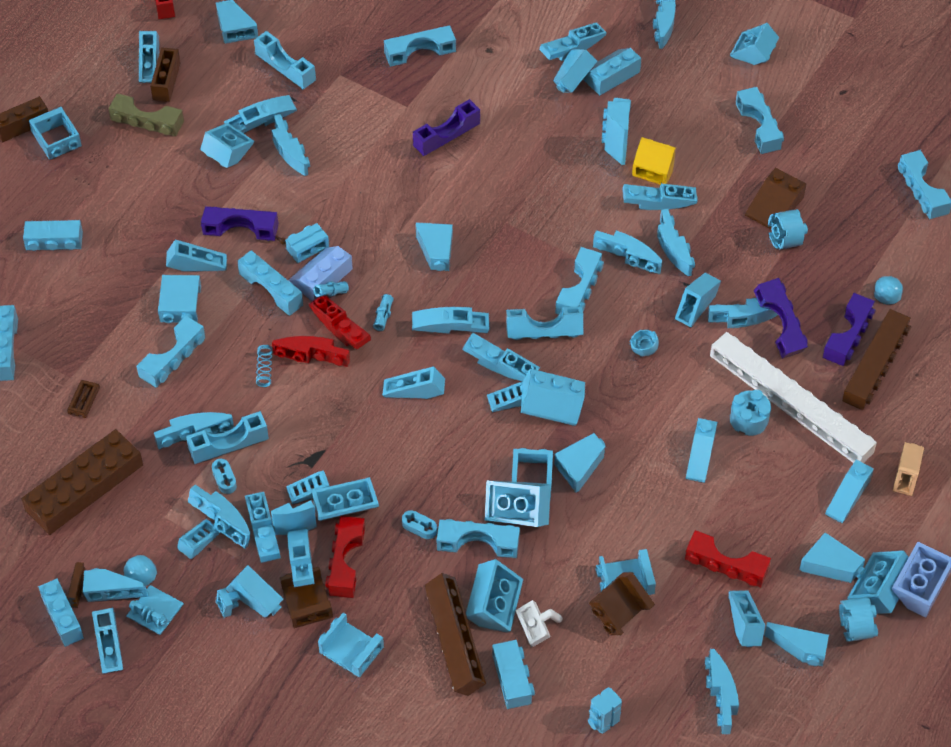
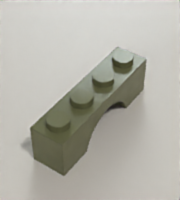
M118 93L108 108L112 121L175 137L184 123L183 111L181 109L165 106L155 112H144L135 107L133 97Z

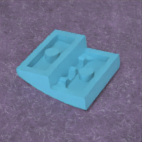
M311 500L295 508H292L290 503H287L271 511L275 535H287L288 531L305 528L309 531L317 527L315 507Z

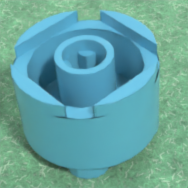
M798 209L771 214L769 217L768 227L771 226L772 230L769 233V237L776 249L803 245L804 235L807 234L808 228L803 223Z
M757 389L735 395L730 413L732 427L736 431L744 432L748 436L762 433L769 422L771 412L770 401L763 395L762 391Z
M861 597L840 601L841 626H844L847 632L843 633L847 642L878 636L877 625L874 624L873 619L877 615L875 605H871L869 598Z

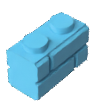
M318 223L306 226L303 231L291 234L285 240L287 251L297 263L329 247L328 235Z
M606 688L601 692V695L598 694L591 699L588 723L592 729L598 730L602 734L609 730L610 726L613 727L620 722L622 699L612 688Z

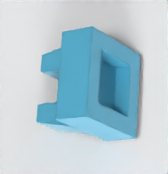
M225 588L217 590L216 604L223 618L231 616L232 609L239 606L237 601L240 600L237 591L227 593Z

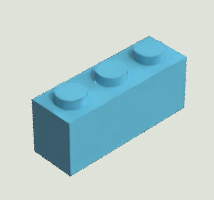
M25 221L23 240L26 250L81 249L83 235L81 221Z
M58 579L38 586L42 600L64 647L84 639L79 622Z
M517 640L493 644L492 656L507 709L532 704V696L535 695L533 684L529 683L527 677H530L528 666L524 665L522 661L524 659L523 648L518 647Z

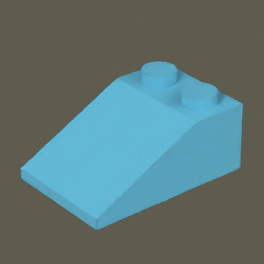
M488 480L486 482L485 520L536 527L549 525L551 485Z

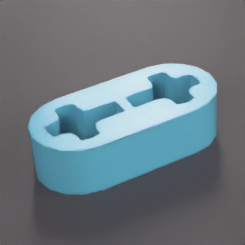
M225 459L215 460L212 463V472L219 490L224 494L233 493L237 485L228 461ZM218 467H222L224 469V473L221 474L220 469H218ZM227 479V481H228V483L230 484V486H227V485L224 483V480Z
M412 510L406 511L402 515V526L407 531L424 539H432L436 536L437 524L434 520ZM412 518L414 519V521H411L410 523L407 522V520H411ZM432 527V530L425 531V528Z

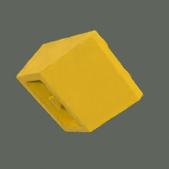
M642 137L634 159L632 176L660 185L661 183L667 184L673 172L676 148Z

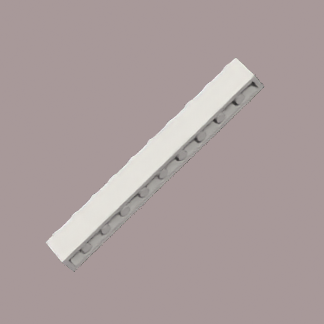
M726 332L712 344L710 356L755 390L762 391L768 400L854 463L857 459L864 463L874 454L877 442L871 436L866 435L856 425L848 422L840 413L833 411L825 402L814 397L810 391L805 390L795 380L783 374L780 369L772 366L765 358L760 357L750 347L741 343L738 338Z

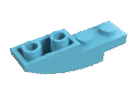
M656 0V4H659L658 12H656V19H653V29H656L655 42H658L659 49H663L673 31L675 0Z
M596 22L570 30L569 35L541 44L540 51L549 60L559 58L561 61H564L570 50H587L606 36L607 32Z
M290 95L280 96L247 106L239 110L238 115L224 121V123H228L240 132L245 133L263 123L265 126L273 123L274 115L281 114L283 118L296 112L297 109Z
M281 114L274 115L275 129L272 130V138L277 151L293 169L307 176L310 162L308 157L304 156L305 149L303 144H300L298 138H293L292 134L287 132L288 124L286 120L282 119Z
M661 183L659 188L624 184L622 188L624 203L639 204V209L643 210L676 209L694 205L698 202L696 187Z
M662 209L660 215L661 224L658 225L657 232L659 243L668 259L685 275L692 276V268H695V261L693 257H690V244L686 243L685 237L679 236L678 230L674 229L673 215L670 216L668 209Z
M596 230L593 239L594 248L626 257L625 263L633 267L657 274L661 273L662 259L643 242L617 230L614 236Z
M757 298L746 299L745 305H709L708 322H727V328H740L768 321L778 314L769 308L760 307Z
M440 307L412 312V330L450 333V330L488 333L489 313L472 312L470 307Z
M475 333L471 334L462 349L479 359L478 364L514 380L523 382L530 369H540L539 366L507 348L504 351Z
M215 412L180 416L169 420L170 427L154 432V438L158 449H161L179 441L187 440L186 436L203 430L211 434L224 433L234 428L233 417L231 414Z
M197 485L190 488L188 503L205 513L209 518L215 520L214 528L220 533L226 535L236 544L246 548L249 542L250 531L238 510L217 491L210 495Z
M259 492L246 495V505L261 563L280 559V551L265 493Z
M308 529L288 531V549L294 587L315 584Z
M710 649L709 657H705V669H709V675L706 676V688H710L711 696H716V707H720V713H717V726H721L722 734H730L732 727L731 715H737L739 709L738 694L727 665L715 649Z

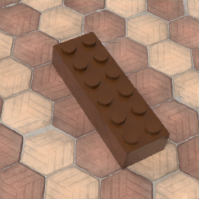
M115 429L23 496L21 499L24 509L51 535L142 467L141 453Z

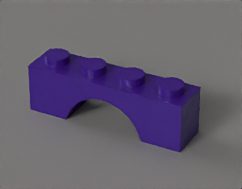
M470 99L455 107L451 117L442 125L430 127L428 124H425L413 131V146L423 156L431 153L479 125L480 109Z
M205 206L201 220L203 235L222 236L224 232L231 228L246 227L255 233L256 239L275 241L279 226L277 212Z
M779 278L759 284L754 289V293L760 307L773 310L782 321V334L775 341L782 359L803 352L808 347V341L806 336L802 334L800 321L794 315L793 305L786 296L784 284L781 283Z
M853 293L847 304L844 316L850 322L852 328L844 333H832L824 348L822 358L844 366L847 360H851L854 354V346L858 347L861 341V332H866L869 324L867 321L868 319L872 320L876 309H873L874 300Z

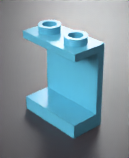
M162 275L158 306L160 322H180L187 316L198 323L196 309L198 293H201L200 275Z
M647 549L639 550L638 559L605 564L603 556H599V563L595 567L597 577H601L602 580L600 582L601 591L623 572H633L648 595L655 594L656 582Z
M342 613L339 618L333 620L327 633L324 632L318 640L319 653L360 678L384 648V640L377 633L371 638L347 623V615Z

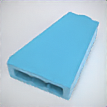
M233 0L216 3L217 16L225 44L258 37L257 23Z
M586 49L570 50L553 80L557 84V89L562 93H572L596 64L597 60Z
M416 223V238L430 269L449 271L453 225Z
M704 273L687 286L675 319L692 327L715 298L721 280Z
M593 433L555 453L554 465L575 492L580 491L603 460L606 448L605 443Z
M824 533L802 558L799 570L852 583L856 577L860 578L864 573L865 559L827 533Z
M249 565L225 588L228 592L237 591L243 603L265 618L270 613L274 616L282 607L279 603L283 598Z

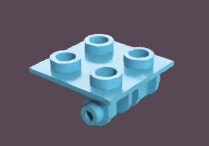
M150 585L147 588L148 597H140L139 600H132L130 602L129 608L131 610L126 617L161 635L184 603Z

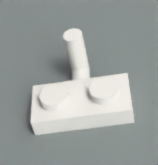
M533 600L515 610L527 639L533 647L551 637L544 621L551 618L555 622L560 623L563 620V617L552 609H548L541 614L536 602Z

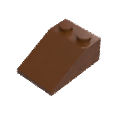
M775 167L756 194L745 216L771 229V226L768 227L770 215L794 210L804 198L806 183Z

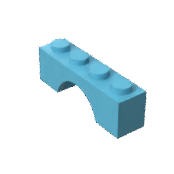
M450 25L384 40V53L389 66L407 63L408 56L419 49H429L438 55L456 52V39Z
M268 31L254 39L255 54L303 90L316 81L315 66L303 57L298 61L291 58L284 51L279 40Z
M757 87L737 91L736 105L741 115L752 117L761 124V127L756 130L755 143L760 153L764 154L780 150L784 141V135L782 131H779L777 121L771 115L770 107L766 106L763 94L759 92Z
M918 150L903 154L898 163V170L905 177L908 187H911L915 199L921 204L922 211L927 214L929 219L949 214L951 199L945 189L931 187L922 178L926 174L928 161L922 151Z
M583 247L580 248L575 259L574 272L580 276L582 281L574 287L562 288L556 301L555 314H560L563 307H582L584 311V302L586 299L589 300L592 291L591 286H595L598 278L597 273L602 271L604 261H601L602 253Z
M252 250L238 260L239 274L250 284L257 282L264 286L272 295L276 305L290 316L303 306L302 292Z
M15 305L0 306V381L14 380L15 360L13 343L14 334H17L18 316Z
M563 307L561 313L555 319L548 322L533 320L525 309L506 310L507 336L514 340L522 339V337L539 339L546 336L558 338L560 336L578 337L583 335L582 307Z
M185 316L174 327L177 340L176 345L170 351L163 354L149 353L137 365L139 377L156 388L165 382L168 375L173 370H176L180 363L189 357L198 345L203 343L205 339L204 326Z
M261 411L242 417L240 422L227 432L211 434L203 430L186 436L193 462L197 464L268 440L269 437L267 425Z
M452 519L439 520L437 551L457 552L467 542L483 541L493 547L498 557L517 558L520 527L513 525L502 526L492 523L481 524L472 521L461 522Z

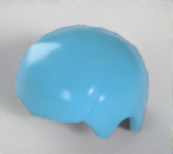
M883 276L876 281L874 297L879 302L895 304L901 300L903 286L897 278Z
M639 330L633 334L630 345L635 354L642 357L650 356L658 349L659 339L655 331Z
M144 555L130 558L123 570L124 576L140 581L145 586L154 581L157 575L155 564Z

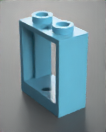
M62 107L29 120L31 132L49 160L82 146L79 133ZM63 125L70 136L48 145L41 134Z
M514 449L512 482H517L518 462L547 463L546 484L551 485L553 451L546 449Z

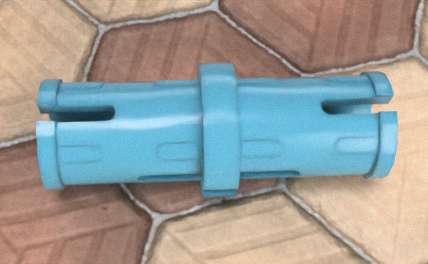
M331 281L326 284L315 285L313 288L314 295L317 297L324 295L331 297L336 294L347 293L349 290L348 283L345 281L338 283Z
M384 294L380 306L376 309L377 316L373 328L377 331L385 329L387 318L391 315L390 309L394 301L391 295Z

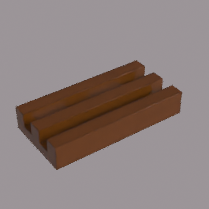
M81 380L67 409L68 414L72 415L74 413L75 416L79 417V415H82L83 418H86L100 389V385ZM87 386L84 394L81 397V401L76 409L75 406L80 398V395L84 387Z
M82 562L75 563L67 595L71 608H78L83 589L85 567Z

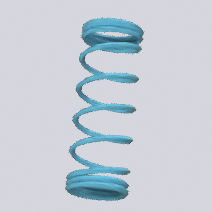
M261 345L257 348L258 369L256 371V384L260 387H267L271 384V374L265 372H270L272 368L269 371H263L260 368L268 367L272 364L268 359L272 358L273 349L269 345ZM264 348H267V349H270L271 351H270V352H267V353H263V352H261L260 350H261V349H264ZM262 355H264V356L270 355L271 357H270V358H262L261 356H262ZM259 357L262 358V359H265V360H262V361H269L270 364H269V365L261 364V363L259 362V360H258ZM261 374H269L270 377L260 376V375H261ZM266 379V380L269 381V383H266V384H265V383H260V384H259V383H258V382H259L258 380Z

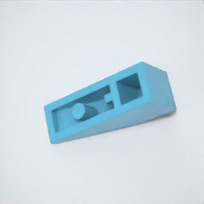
M139 31V83H151L159 57V35L157 31Z
M175 240L167 251L166 267L180 271L226 270L227 254L179 240Z
M433 366L384 379L383 396L390 398L428 399L443 395L445 378Z
M698 418L686 479L705 483L716 434V421Z
M856 459L843 479L825 514L843 524L870 483L874 468Z
M94 568L84 571L83 594L88 602L148 597V591L144 583L106 569Z
M729 591L728 595L735 633L741 646H761L765 623L749 591Z
M114 608L93 611L92 616L102 674L123 670Z
M767 622L764 636L801 662L811 666H823L829 635Z

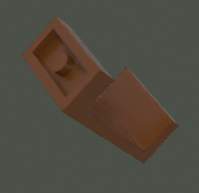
M320 567L313 568L315 584L294 587L292 573L280 577L281 587L293 628L333 618L331 603L328 600L322 581Z
M623 572L589 602L593 614L600 618L604 624L605 631L610 635H622L624 632L621 628L641 610H650L655 605L633 572Z

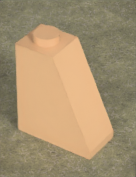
M904 443L893 491L910 496L913 495L924 447L914 443Z

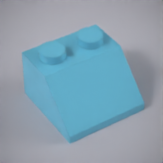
M768 23L746 30L741 33L730 56L753 65L765 63L770 59V54L776 47L779 36Z
M226 123L205 132L200 150L206 153L208 157L219 162L220 165L228 168L239 163L253 145L254 140Z

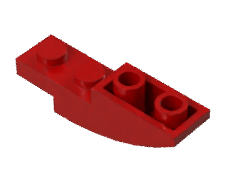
M320 296L309 303V307L319 320L344 345L348 346L350 344L357 350L371 341L370 334L349 319L346 311L327 296Z
M293 336L273 340L272 342L273 355H277L280 358L285 357L308 364L311 358H314L318 361H326L348 367L350 362L349 350L335 347L333 339L316 336Z

